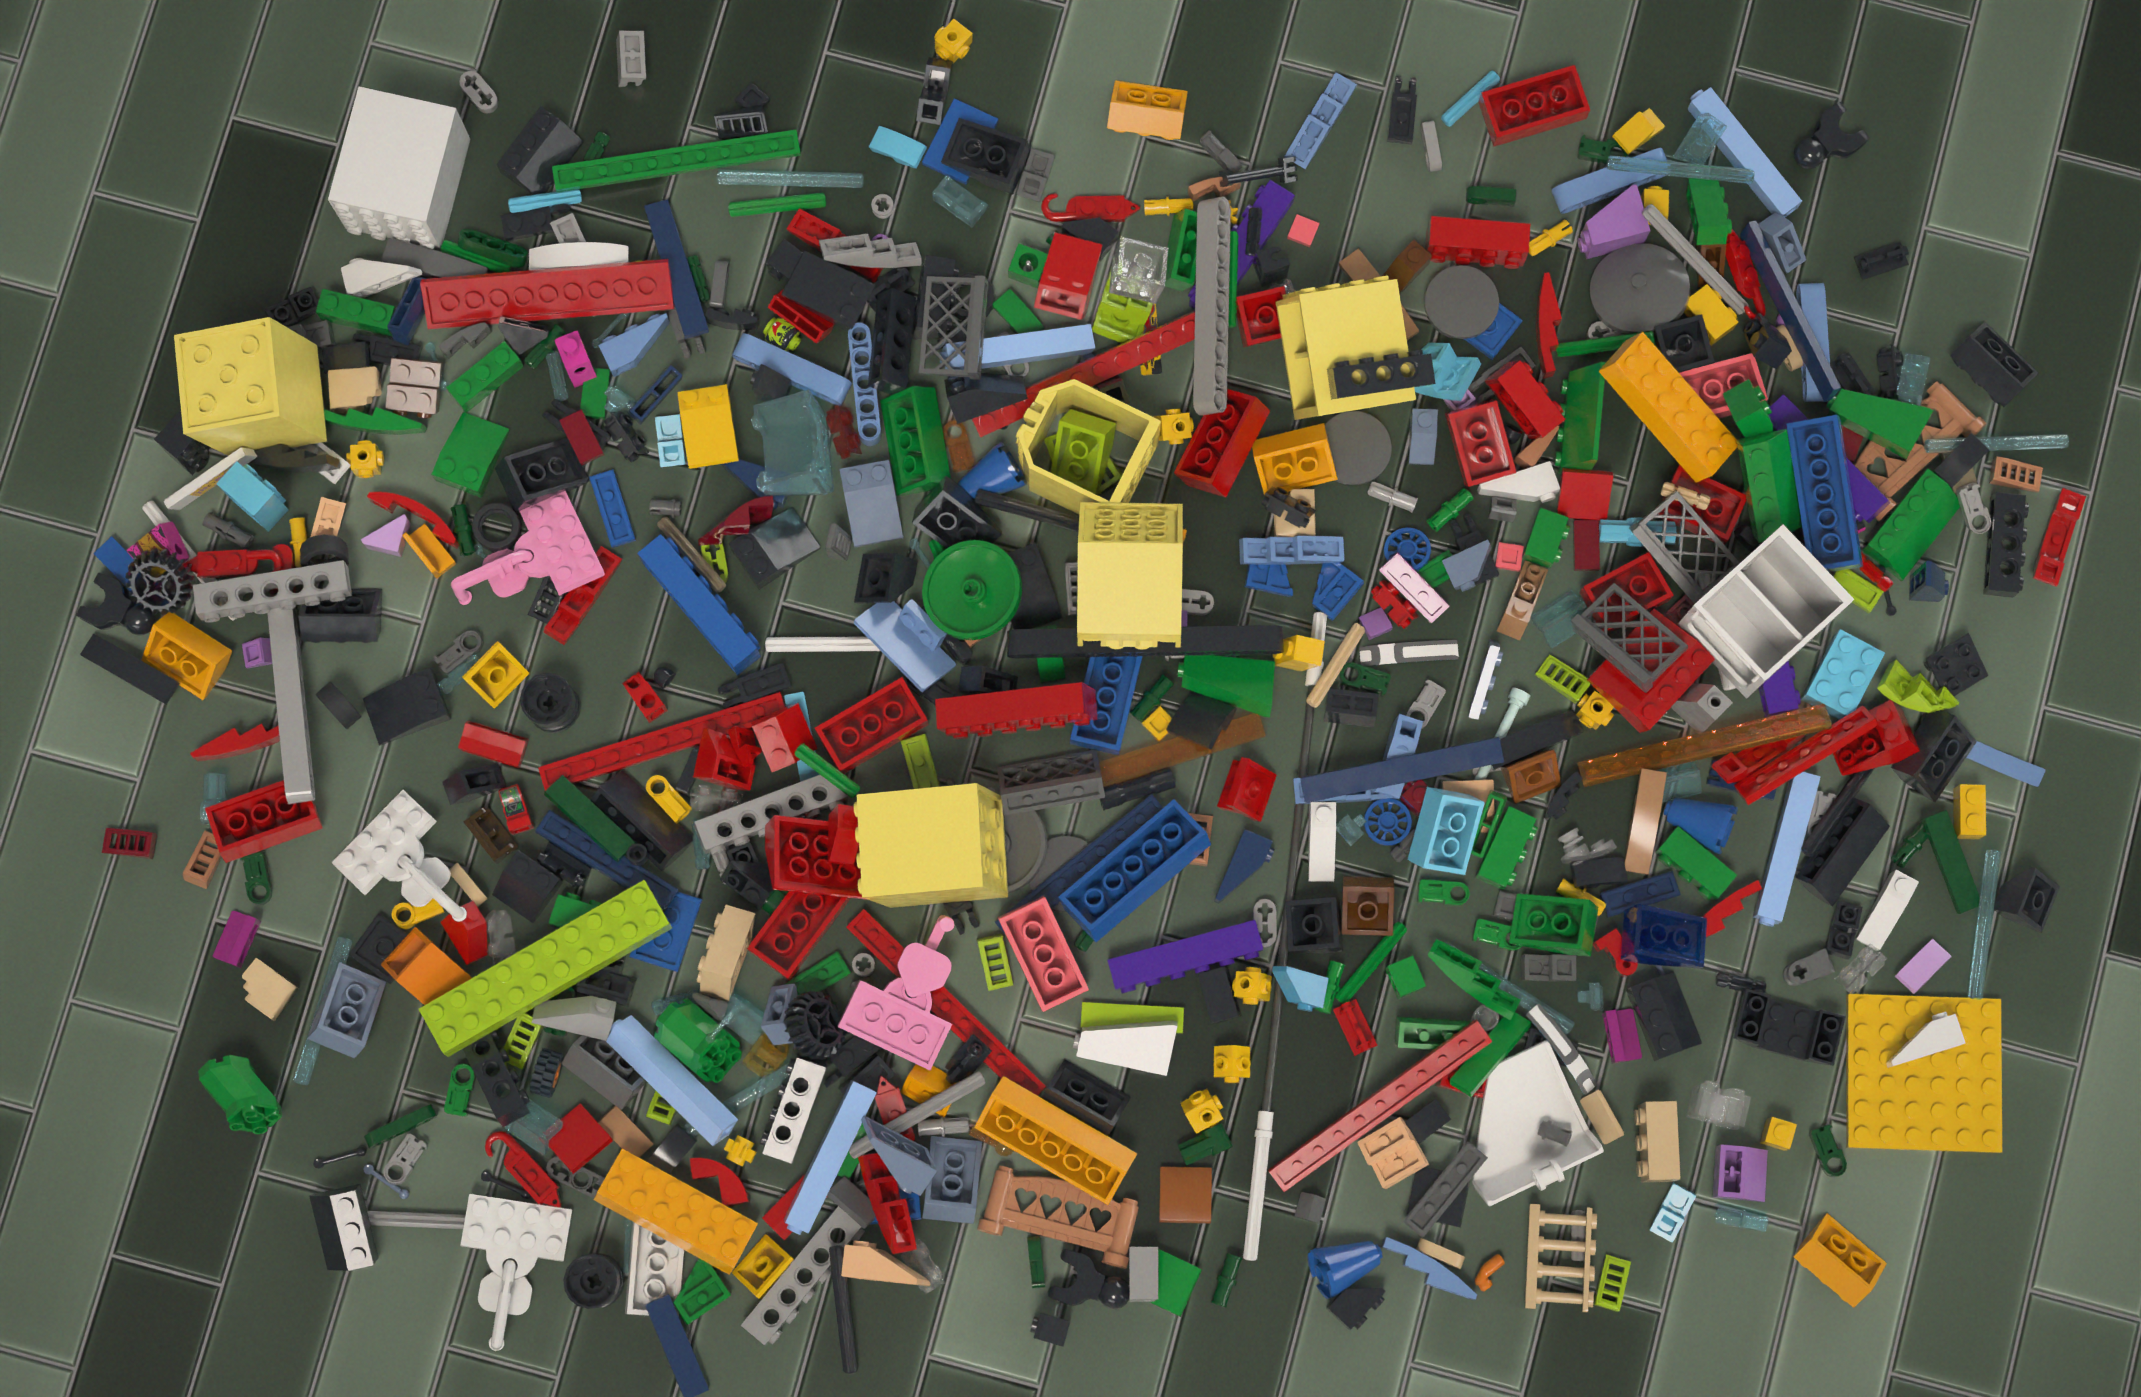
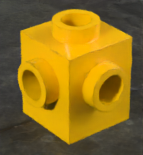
M953 19L946 27H941L935 34L936 53L943 60L948 59L953 61L954 64L958 58L962 59L968 53L973 33Z
M1180 408L1165 410L1166 415L1153 416L1161 421L1159 441L1169 440V445L1184 443V438H1192L1191 432H1193L1194 425L1189 413H1181Z
M358 441L357 445H350V453H347L346 460L351 465L349 468H351L356 476L371 478L374 475H381V466H384L383 451H380L375 443L372 444V441ZM367 456L365 460H361L360 457Z
M1596 691L1591 696L1585 694L1577 705L1581 709L1576 716L1588 728L1597 730L1601 724L1606 726L1614 716L1611 712L1614 707ZM1593 705H1596L1601 711L1596 712L1593 709Z
M1246 967L1245 972L1236 971V978H1234L1232 984L1234 997L1243 999V1004L1258 1005V1001H1270L1272 976L1261 973L1260 968Z
M1237 1045L1214 1046V1077L1224 1078V1083H1240V1078H1250V1047Z
M1207 1088L1203 1091L1194 1092L1188 1099L1180 1103L1196 1134L1206 1128L1214 1127L1223 1119L1220 1113V1109L1223 1106L1217 1095L1211 1096Z

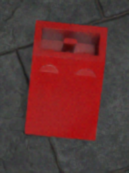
M1055 232L1039 283L1034 308L1082 320L1087 313L1103 244Z
M1889 700L1869 710L1876 719L1878 726L1833 753L1842 776L1898 763L1920 751L1904 711L1895 702Z

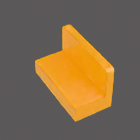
M423 524L410 535L406 532L402 535L436 579L456 565V562L426 524Z
M915 1064L900 1093L922 1104L956 1083L950 1084L946 1080V1073L935 1066L928 1070ZM952 1103L936 1113L945 1117Z

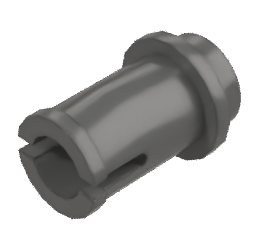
M673 498V501L651 499L649 506L650 515H672V518L681 515L682 503L677 501L676 498Z
M1550 1120L1548 1122L1542 1121L1538 1135L1542 1136L1543 1140L1547 1138L1567 1147L1572 1131L1553 1125Z

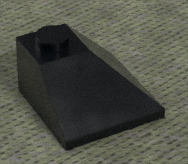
M898 553L863 554L854 603L893 602L914 585L918 561Z
M2031 867L2001 885L1998 894L1995 896L1992 909L2010 921L2042 933L2060 886L2036 868Z

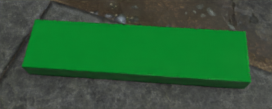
M1516 1012L1511 1020L1503 1017L1488 1034L1492 1042L1465 1061L1450 1079V1085L1472 1097L1529 1030L1531 1021Z

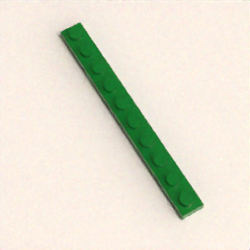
M789 130L552 166L557 193L801 155L797 130Z

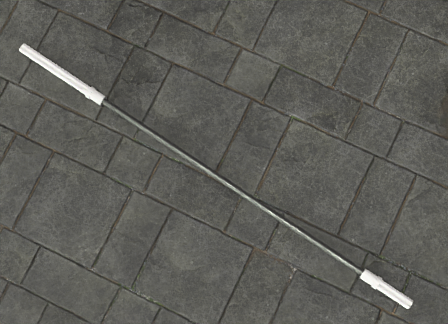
M1314 613L1311 638L1325 640L1327 615L1325 613ZM1323 661L1321 666L1308 669L1306 672L1305 686H1308L1307 697L1321 677L1324 666ZM1307 702L1298 778L1305 777L1308 773L1314 707L1307 704ZM1295 804L1285 901L1294 900L1304 804ZM1285 902L1278 966H1286L1288 956ZM1277 980L1275 984L1262 1111H1258L1257 1128L1254 1135L1256 1143L1243 1258L1255 1261L1258 1255L1269 1145L1273 1135L1272 1123L1274 1113L1271 1112L1283 1002V992Z

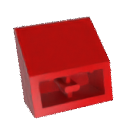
M703 728L693 777L731 790H750L755 763L753 762L748 767H745L738 759L729 735Z

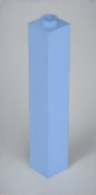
M1710 87L1704 92L1702 89L1696 92L1690 98L1689 112L1770 213L1777 212L1781 216L1787 217L1795 211L1802 200L1713 89Z
M1091 324L985 338L982 369L1089 354L1095 349ZM966 341L956 342L954 344L957 348H959ZM948 343L945 344L942 352L939 354L945 360L956 350ZM958 354L948 364L953 370H964L965 360Z
M1802 772L1789 780L1761 885L1762 890H1760L1753 918L1759 919L1760 924L1773 927L1774 924H1779L1783 920L1820 776Z
M632 1015L624 1020L618 1019L612 1024L611 1033L606 1042L712 1146L729 1136L738 1119Z
M853 1080L850 1081L786 1213L784 1222L788 1224L787 1229L799 1235H801L802 1231L809 1233L862 1124L861 1119L863 1116H866L877 1093L874 1090Z

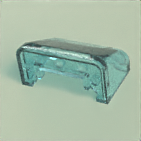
M810 390L753 405L754 416L751 417L753 428L756 431L759 430L763 437L765 470L760 471L759 477L756 478L759 491L764 492L766 496L825 495L833 493L834 484L828 422L822 407Z

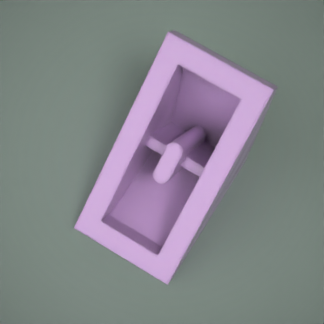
M403 514L362 538L361 541L367 549L402 557L406 543L402 535L405 532L408 534L411 523L406 515Z

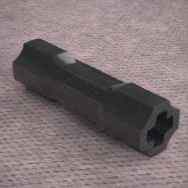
M1165 767L1119 784L1103 787L1105 798H1100L1101 806L1104 811L1131 800L1176 788L1170 767Z

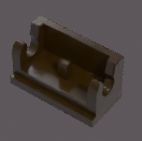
M485 807L481 808L463 821L496 864H499L519 848L488 807L486 809Z

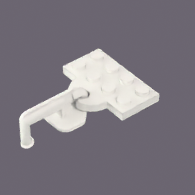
M404 790L332 862L364 895L383 877L389 881H402L401 894L413 906L423 907L434 898L452 915L455 921L460 922L466 918L467 912L465 908L459 907L441 890L450 880L451 873L449 868L436 857L423 859L424 848L419 839L437 821Z
M469 1194L460 1246L486 1250V1260L493 1271L481 1280L478 1294L479 1305L486 1311L496 1312L492 1337L489 1340V1346L492 1350L498 1351L504 1346L503 1338L507 1315H521L529 1308L532 1287L524 1276L534 1268L537 1258L564 1261L572 1214L571 1209Z

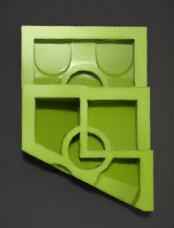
M1113 263L1097 307L1092 332L1120 343L1142 335L1144 325L1151 313L1155 295L1142 287L1133 277L1130 279L1119 271V266Z
M1897 659L1888 665L1877 687L1883 695L1893 702L1920 712L1931 713L1959 705L1957 699L1945 686L1936 691L1921 673L1912 677Z

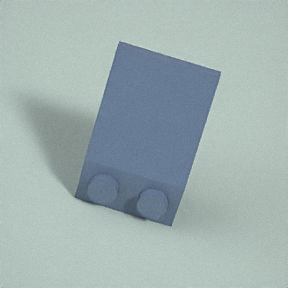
M889 460L840 469L854 547L903 539Z
M339 962L314 1017L307 1039L355 1058L366 1045L386 981Z
M863 1116L861 1121L868 1139L897 1181L899 1188L906 1193L911 1194L914 1192L921 1196L937 1172L928 1148Z
M931 1136L929 1153L937 1172L925 1188L923 1219L974 1224L982 1141Z

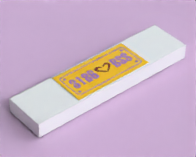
M240 447L166 498L164 501L168 509L181 510L216 486V483L236 461L244 466L257 457L253 449Z

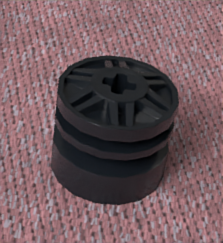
M542 673L535 675L526 682L521 691L520 704L522 711L537 728L544 732L559 733L566 731L574 725L579 717L581 707L579 696L568 682L557 674ZM552 701H555L558 705H555L553 710H550L548 706H552Z
M602 1253L582 1255L573 1260L567 1267L563 1279L564 1290L568 1298L579 1307L586 1309L607 1307L614 1303L623 1292L625 1285L624 1271L620 1263L609 1255ZM600 1275L599 1280L602 1284L594 1287L595 1282L592 1280V1277Z

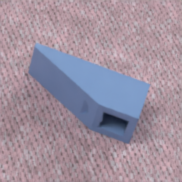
M666 313L663 315L655 314L649 317L646 323L640 326L638 324L632 325L625 329V333L619 336L611 335L605 338L602 344L598 345L613 377L635 368L669 325L670 322Z
M1399 714L1391 725L1383 760L1414 754L1423 721ZM1405 783L1377 788L1375 792L1399 799Z

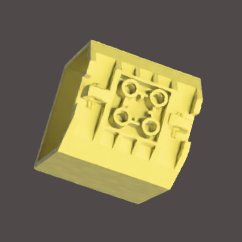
M1075 379L1040 390L1035 402L1031 404L1030 408H1027L1023 416L1024 421L1027 422L1026 425L1021 424L1016 434L1018 459L1029 491L1077 514H1080V502L1129 503L1158 446L1161 421ZM1074 409L1116 423L1115 430L1139 441L1110 501L1033 464V460L1056 415Z
M1080 502L1077 598L1078 646H1083V641H1101V646H1109L1112 649H1121L1123 647L1148 649L1149 647H1157V643L1160 641L1175 642V647H1181L1183 504Z

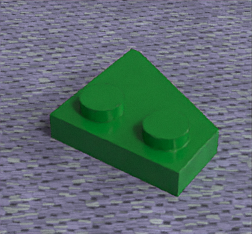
M699 1258L673 1305L686 1325H689L729 1298L731 1294L713 1267Z

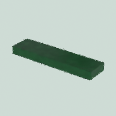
M563 775L544 792V795L616 862L627 854V850L631 845L636 844Z
M1947 810L1921 819L1957 914L1983 905Z

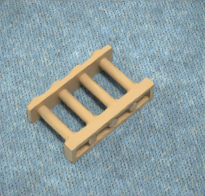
M1540 1204L1529 1205L1525 1309H1536V1304H1541V1302L1582 1304V1312L1585 1313L1588 1312V1307H1593L1594 1292H1589V1281H1594L1595 1266L1590 1265V1255H1595L1596 1240L1591 1239V1229H1596L1597 1214L1592 1213V1208L1587 1207L1586 1216L1545 1213L1544 1210H1540ZM1544 1224L1586 1226L1585 1242L1544 1239V1236H1539V1226H1544ZM1543 1250L1585 1252L1584 1268L1543 1265V1262H1538V1252H1543ZM1542 1276L1583 1278V1294L1542 1291L1541 1288H1537V1278H1542Z

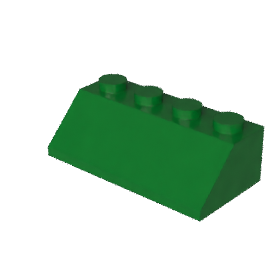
M912 386L880 400L896 495L904 496L932 491L945 476L951 479L935 388Z
M1783 429L1736 440L1752 535L1760 543L1768 539L1782 525L1791 533L1800 528L1802 521L1787 430Z
M1927 469L1862 551L1878 564L1883 565L1887 571L1900 581H1903L1960 508L1957 496L1948 483Z

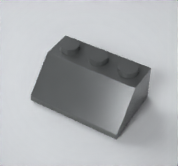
M584 1035L580 1036L572 1044L561 1063L621 1110L631 1102L647 1082L605 1040Z

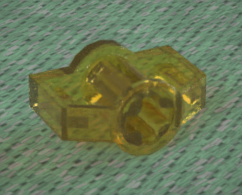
M766 1033L758 1039L742 1062L743 1065L760 1077L776 1072L788 1056V1044H781L785 1047L783 1053L767 1042L768 1036ZM753 1057H759L764 1062L769 1064L772 1068L766 1070L764 1067H762L757 1062L752 1060Z

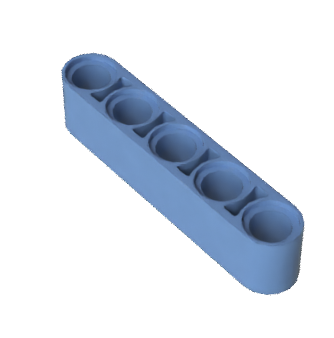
M1657 148L1560 184L1553 188L1551 192L1560 213L1565 214L1622 193L1632 185L1637 184L1638 187L1662 178L1671 173L1672 170L1663 149Z
M1824 283L1798 284L1796 300L1830 365ZM1803 361V366L1801 367L1804 402H1821L1823 399Z
M855 323L853 329L848 330L858 432L860 440L864 445L874 446L880 442L882 435L877 389L871 387L861 389L858 386L862 380H868L872 350L871 334L867 325ZM858 332L866 334L865 339L862 341L854 340L853 336ZM860 356H866L869 359L865 365H859L855 361ZM864 404H871L874 406V409L870 413H864L861 411V407ZM867 428H874L877 431L873 437H866L863 432Z
M742 333L732 354V357L737 361L759 370L761 364L766 365L789 378L792 386L837 406L842 405L852 385L848 379L746 333Z

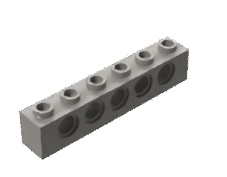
M344 560L193 585L196 614L205 622H216L221 617L230 616V618H241L245 616V613L251 612L265 614L270 612V609L275 608L290 610L295 608V605L300 604L314 606L324 600L338 602L345 600V597L352 596L349 569ZM321 581H329L328 586L326 588H317L318 584ZM296 585H304L301 592L292 593ZM271 589H278L276 596L267 597ZM246 593H253L251 600L247 602L242 601ZM221 597H228L226 604L222 606L217 605Z
M818 775L695 821L694 829L704 854L711 852V855H717L726 850L725 847L735 843V846H740L750 841L749 838L759 835V837H764L765 825L770 821L766 817L765 811L769 808L776 809L779 816L796 818L806 816V819H812L819 816L821 810L830 808V811H832L838 804L844 805L848 795L823 776ZM817 790L823 791L826 799L816 801L812 793ZM797 799L802 803L803 807L800 810H793L789 807V801ZM745 817H750L755 821V825L752 828H745L741 824V820ZM721 826H727L732 833L728 837H722L718 834L717 829Z
M838 1206L741 1326L763 1345H767L769 1342L773 1345L783 1333L779 1330L785 1322L790 1324L799 1314V1311L796 1309L803 1301L807 1304L816 1293L813 1290L815 1285L819 1281L823 1284L831 1275V1270L829 1269L831 1267L830 1255L825 1263L820 1264L815 1260L816 1251L826 1249L829 1253V1248L836 1245L845 1248V1245H849L851 1241H858L865 1233V1230ZM838 1228L843 1229L846 1234L844 1241L834 1243L831 1238L832 1232ZM803 1269H809L812 1272V1280L807 1284H802L798 1279V1274ZM786 1289H792L796 1294L795 1301L791 1304H785L782 1300V1293ZM775 1309L779 1313V1320L775 1324H768L765 1320V1314L768 1310Z

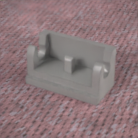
M619 31L616 39L618 86L625 87L628 85V82H635V85L639 86L643 80H646L644 31Z
M1129 1247V1302H1154L1158 1300V1247Z

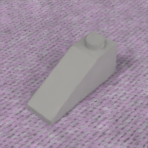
M594 996L545 1001L534 1008L531 1023L607 1041L614 1020L616 1002Z

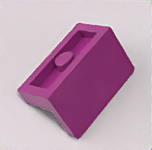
M232 911L213 953V957L242 968L261 921L249 915Z
M1633 1009L1611 1010L1602 1013L1612 1064L1641 1059L1642 1053Z

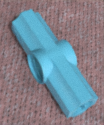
M1643 518L1600 520L1599 542L1626 543L1627 546L1633 547L1644 546L1629 529L1635 522L1638 523ZM1649 521L1646 526L1651 531L1662 532L1663 521ZM1667 522L1666 532L1676 533L1675 522ZM1655 535L1661 542L1662 536ZM1665 536V544H1675L1676 536Z

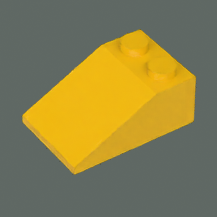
M727 384L677 392L689 469L739 461Z

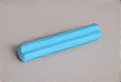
M1490 71L1442 115L1441 120L1448 127L1452 126L1479 101L1481 92L1491 90L1499 83V75L1494 71Z
M580 189L510 198L508 205L510 212L516 213L560 204H576L582 201Z

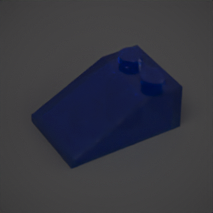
M1636 904L1624 910L1621 960L1647 965L1704 968L1707 918Z

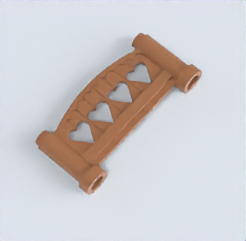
M1936 381L1926 391L1929 397L1914 404L1936 410L1941 429L1925 426L1921 433L1923 445L1915 443L1905 461L1887 457L1884 453L1886 448L1870 440L1856 463L1853 464L1891 502L1875 517L1879 522L1898 505L1891 497L1960 434L1965 438L1971 433L1976 435L1987 424L1980 416L1977 418L1943 383L1940 384ZM1882 458L1887 477L1870 474L1866 468L1868 465L1874 464V459Z
M1005 1166L998 1167V1170L995 1171L984 1217L979 1219L977 1230L1002 1236L1004 1226L1102 1251L1104 1252L1102 1263L1127 1269L1129 1262L1127 1253L1139 1209L1137 1207L1138 1201L1123 1198L1122 1202L1117 1203L1111 1199L1109 1205L1064 1179L1044 1176H1014V1169ZM1019 1188L1024 1189L1026 1193L1033 1191L1037 1196L1036 1200L1022 1213L1015 1197V1191ZM1043 1195H1048L1051 1199L1059 1198L1062 1203L1047 1219L1040 1203V1198ZM1069 1201L1074 1202L1076 1206L1083 1204L1086 1207V1213L1072 1226L1065 1210V1204ZM1093 1208H1098L1101 1212L1109 1211L1111 1213V1219L1097 1232H1095L1090 1217V1210Z

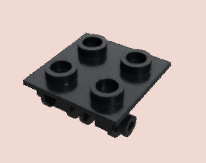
M1969 633L1927 657V661L1924 662L1925 668L1928 671L1932 670L1939 687L1945 686L1953 696L1989 676Z

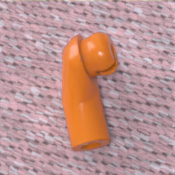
M1499 1254L1494 1255L1484 1263L1475 1278V1285H1478L1483 1292L1493 1284L1488 1277L1505 1264L1504 1259Z

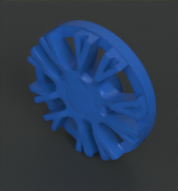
M1398 529L1385 542V559L1388 561L1398 552L1406 561H1411L1412 567L1418 572L1430 559V541L1418 529ZM1410 533V539L1403 540L1401 534ZM1416 535H1418L1419 537H1418L1417 540L1414 542V541H1413L1414 537H1415ZM1395 537L1400 541L1399 544L1393 540ZM1423 541L1426 543L1427 547H1417V545L1422 543ZM1391 545L1396 547L1397 550L1388 551V547ZM1414 559H1420L1421 562L1416 565Z
M1391 798L1377 800L1370 805L1365 813V831L1369 838L1380 845L1391 846L1400 843L1411 829L1412 820L1410 812L1398 800ZM1383 803L1388 804L1387 812H1384ZM1393 804L1400 807V810L1395 814L1391 812ZM1378 806L1381 810V815H1376L1372 812V809ZM1403 813L1406 814V817L1398 820V815ZM1373 817L1378 818L1377 822L1369 821L1368 818ZM1407 822L1406 830L1400 829L1398 823ZM1377 825L1378 830L1372 834L1369 826ZM1395 829L1402 835L1400 838L1393 832ZM1381 830L1384 834L1381 839H1378L1376 837ZM1391 833L1394 841H1385V835Z

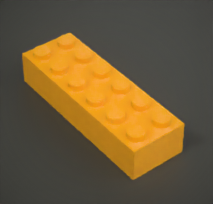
M1644 332L1627 339L1599 370V373L1695 482L1714 475L1737 448V439Z
M1004 1076L991 1094L974 1127L1109 1205L1137 1153Z
M621 1149L594 1198L596 1202L729 1275L758 1225L753 1220L624 1149Z

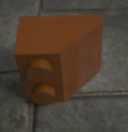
M1343 876L1342 934L1393 936L1394 878Z

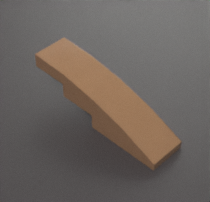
M1359 248L1339 262V267L1351 281L1363 279L1367 281L1381 277ZM1401 305L1406 339L1409 340L1419 333V329Z
M1640 769L1624 858L1627 872L1649 874L1667 772Z

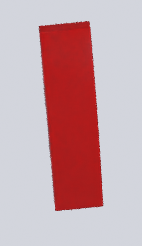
M801 209L797 211L787 227V231L820 252L819 240L847 237L842 234L841 230ZM841 264L874 283L883 268Z
M1549 272L1544 273L1541 280L1536 315L1537 349L1543 379L1553 377L1556 371L1551 352L1556 351L1559 345L1554 326H1558L1562 320Z
M602 546L595 554L605 575L569 591L559 604L557 612L544 627L545 634L563 645L567 643L622 562V558Z
M260 724L242 735L236 728H233L190 754L197 761H206L250 753L279 742V725L268 731L263 724Z
M1759 880L1734 892L1707 911L1674 945L1675 951L1725 929L1722 919L1744 909L1740 900L1762 890Z
M878 1153L858 1157L872 1209L892 1254L917 1250L906 1198L900 1199L897 1181L893 1175L890 1176L889 1169Z

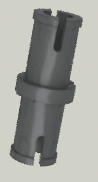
M212 512L208 513L203 520L202 525L221 535L223 540H230L243 549H248L254 540L253 535L236 527L234 522H227Z

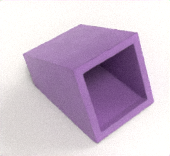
M1637 184L1629 187L1586 222L1581 231L1580 238H1578L1580 252L1585 253L1586 259L1609 254L1625 246L1645 242L1650 233L1648 221L1642 215L1644 207Z

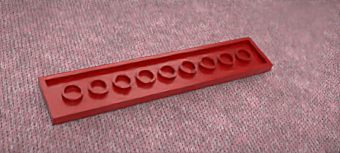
M669 259L421 279L420 281L428 329L472 326L484 322L486 324H499L500 316L522 321L670 310L675 307Z

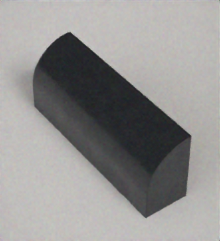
M623 770L602 784L590 800L636 844H642L648 851V859L661 871L677 860L695 840L679 823L676 824Z
M1854 798L1816 854L1808 859L1795 878L1811 894L1833 907L1890 825L1871 804Z

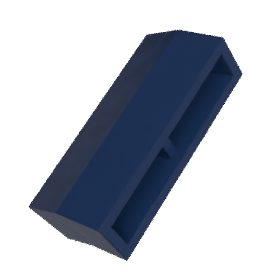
M412 278L387 326L393 335L394 341L409 345L425 314L420 281L426 278Z
M669 365L628 410V414L641 425L682 380L681 377L683 375L672 365ZM672 374L675 378L659 395L655 390ZM652 395L655 398V400L644 411V413L641 416H639L636 413V411Z

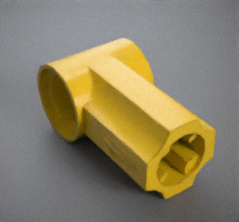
M660 775L649 778L646 790L651 798L659 804L676 824L682 821L692 810L691 806L669 784L666 778ZM656 783H664L665 790L661 794H654L653 786Z
M433 898L423 907H415L409 902L397 904L392 910V919L399 928L410 929L417 923L445 912L443 907ZM410 911L411 917L408 921L401 922L398 920L400 912Z

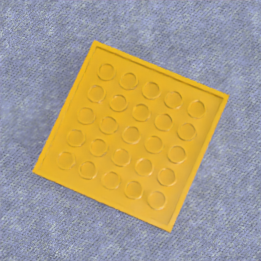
M1847 994L1846 1148L2002 1153L2001 999ZM1947 1012L1948 1016L1956 1014L1966 1042L1965 1044L1887 1068L1886 1063L1926 1023L1933 1021V1015Z

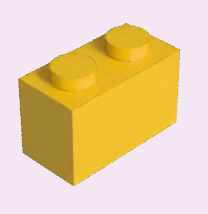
M1706 284L1689 297L1684 313L1688 318L1703 315L1709 342L1712 346L1732 331L1738 324V321L1736 320L1737 315L1730 307H1726L1721 301L1722 298L1719 292L1713 288L1711 289Z
M1300 635L1283 639L1284 652L1273 654L1275 666L1296 671H1304L1321 666L1325 641Z
M1960 784L1953 789L1954 830L1958 839H1981L1986 836V785Z

